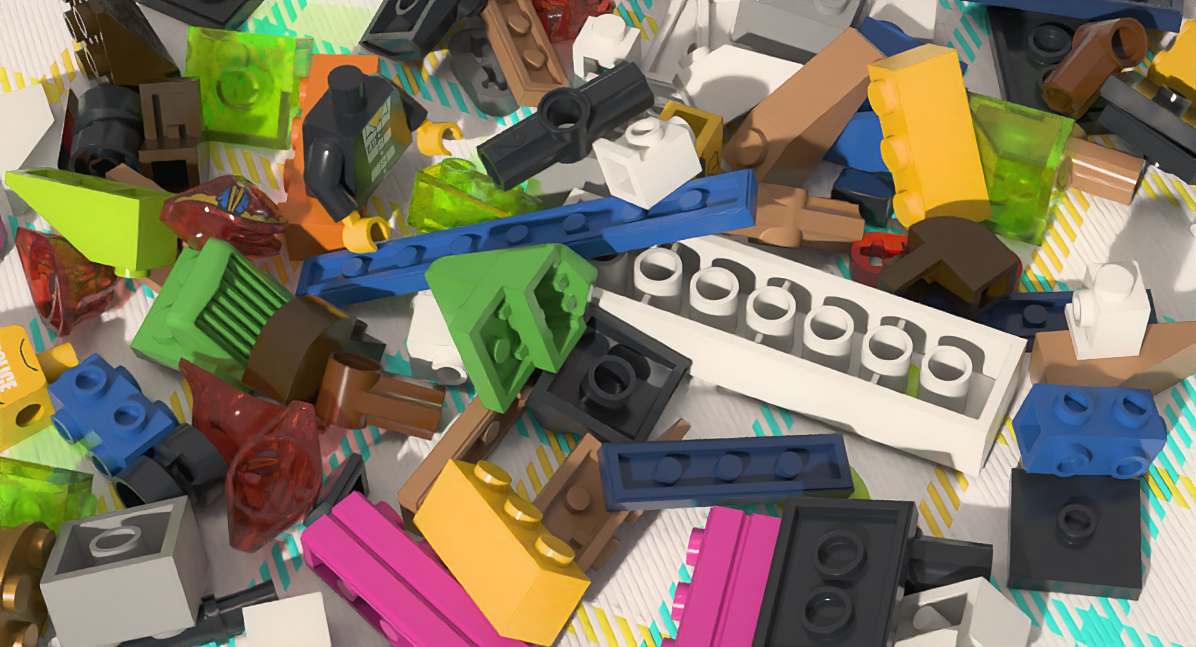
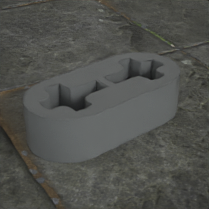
M469 28L454 34L448 44L450 69L475 106L482 113L495 117L510 115L517 111L520 106L517 105L485 30ZM475 57H482L483 61L478 63ZM493 81L496 87L489 88V83Z

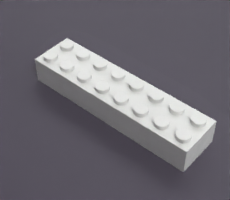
M574 187L563 206L604 197ZM714 234L585 259L594 265L598 271L591 303L692 361L686 374L976 477L981 472L1019 384L1028 341L1026 339Z

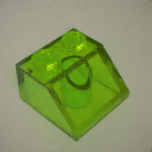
M188 26L184 77L199 76L204 125L208 126L209 141L289 150L292 144L291 127L293 118L301 117L303 112L299 104V83L301 76H309L314 38L210 26Z
M966 90L993 216L980 221L979 224L989 229L992 233L1004 236L1007 239L1041 246L1059 198L1075 120Z

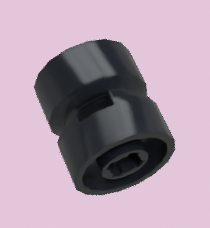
M100 85L88 89L80 96L76 109L74 135L68 163L70 172L106 179L105 173L123 163L141 175L138 151L145 141L140 94L126 87Z
M186 422L180 423L154 444L153 458L145 455L139 456L112 477L114 491L125 509L186 495L189 497L191 507L195 505L205 508L234 484L232 472L217 448L203 433Z

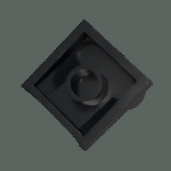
M383 0L358 44L366 50L394 61L423 60L441 41L455 21L475 16L483 8L487 0Z
M590 303L583 315L587 326L586 330L557 373L546 370L542 372L525 404L531 408L536 421L542 427L554 433L567 434L575 432L581 436L589 433L601 444L647 441L692 361Z

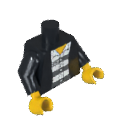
M341 65L330 71L327 77L329 88L305 116L302 124L305 191L307 196L318 200L335 223L339 221L344 223L343 242L350 252L358 254L377 252L378 248L374 242L390 238L389 226L380 216L361 218L358 211L413 142L412 132L416 131L418 133V148L426 156H452V153L444 147L442 138L449 141L462 140L463 134L460 127L453 122H431L427 119L428 111L403 88L386 76L378 73L367 75L362 73L356 66Z

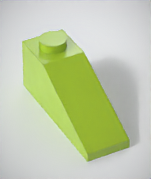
M51 167L5 171L6 185L87 259L92 262L114 266L115 275L125 278H147L151 276V269L175 265L179 203L173 204V201L180 197V194Z

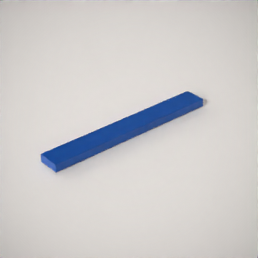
M745 169L687 181L648 210L616 196L378 243L376 244L377 252L358 254L349 250L308 257L304 259L295 296L312 294L340 307L428 290L430 287L424 274L433 261L444 256L559 243L566 245L584 259L753 227L756 226L758 182L753 169Z

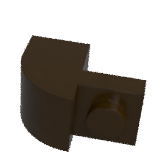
M199 76L142 79L139 83L145 141L138 151L141 175L151 179L167 192L180 194V196H191L199 192L207 194L210 170V145L208 126L204 125ZM184 201L186 204H202V202Z
M955 216L931 217L909 226L906 254H897L884 264L878 274L877 289L916 303L921 302L936 291L962 318L972 321L1013 292L1020 259L995 234L977 222Z
M302 295L285 303L266 322L255 341L241 381L284 406L315 407L331 352L348 351L358 353L380 363L387 344L365 333L368 325L357 319L356 316L316 295Z

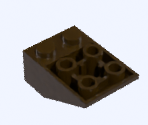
M62 0L64 3H69L70 10L63 12V18L76 44L80 42L81 49L74 51V56L87 82L95 79L98 83L95 87L100 85H117L129 88L140 94L139 83L142 79L181 77L180 69L135 1Z

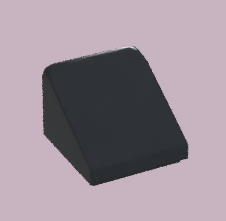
M844 168L833 184L830 199L847 201L858 205L859 213L865 220V224L885 228L896 190L893 179Z
M352 453L327 476L301 520L305 527L308 528L324 514L329 515L332 512V508L354 490L356 492L359 491L367 498L370 491L362 455Z

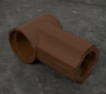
M1130 17L1084 23L1080 26L1073 36L1072 50L1042 83L1044 90L1041 96L1049 108L1059 112L1067 119H1080L1102 94L1100 89L1110 74L1119 73L1125 68L1136 67L1143 61L1148 48V39L1144 27L1136 19Z
M333 351L329 354L313 412L320 420L340 428L360 430L365 429L367 425H372L431 441L442 413L446 390L445 386L385 371L379 362L367 356L348 351Z

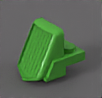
M210 237L201 251L188 247L183 248L130 347L137 358L186 373L183 370L184 368H192L197 371L200 379L208 383L210 390L249 402L254 391H259L243 383L241 380L255 341L269 318L281 306L296 298V296L289 292L267 271L257 268L231 243Z
M547 243L444 256L433 261L424 275L484 408L505 414L534 369L540 368L557 373L586 330L587 326L583 315L591 303L598 271L594 265L566 245Z

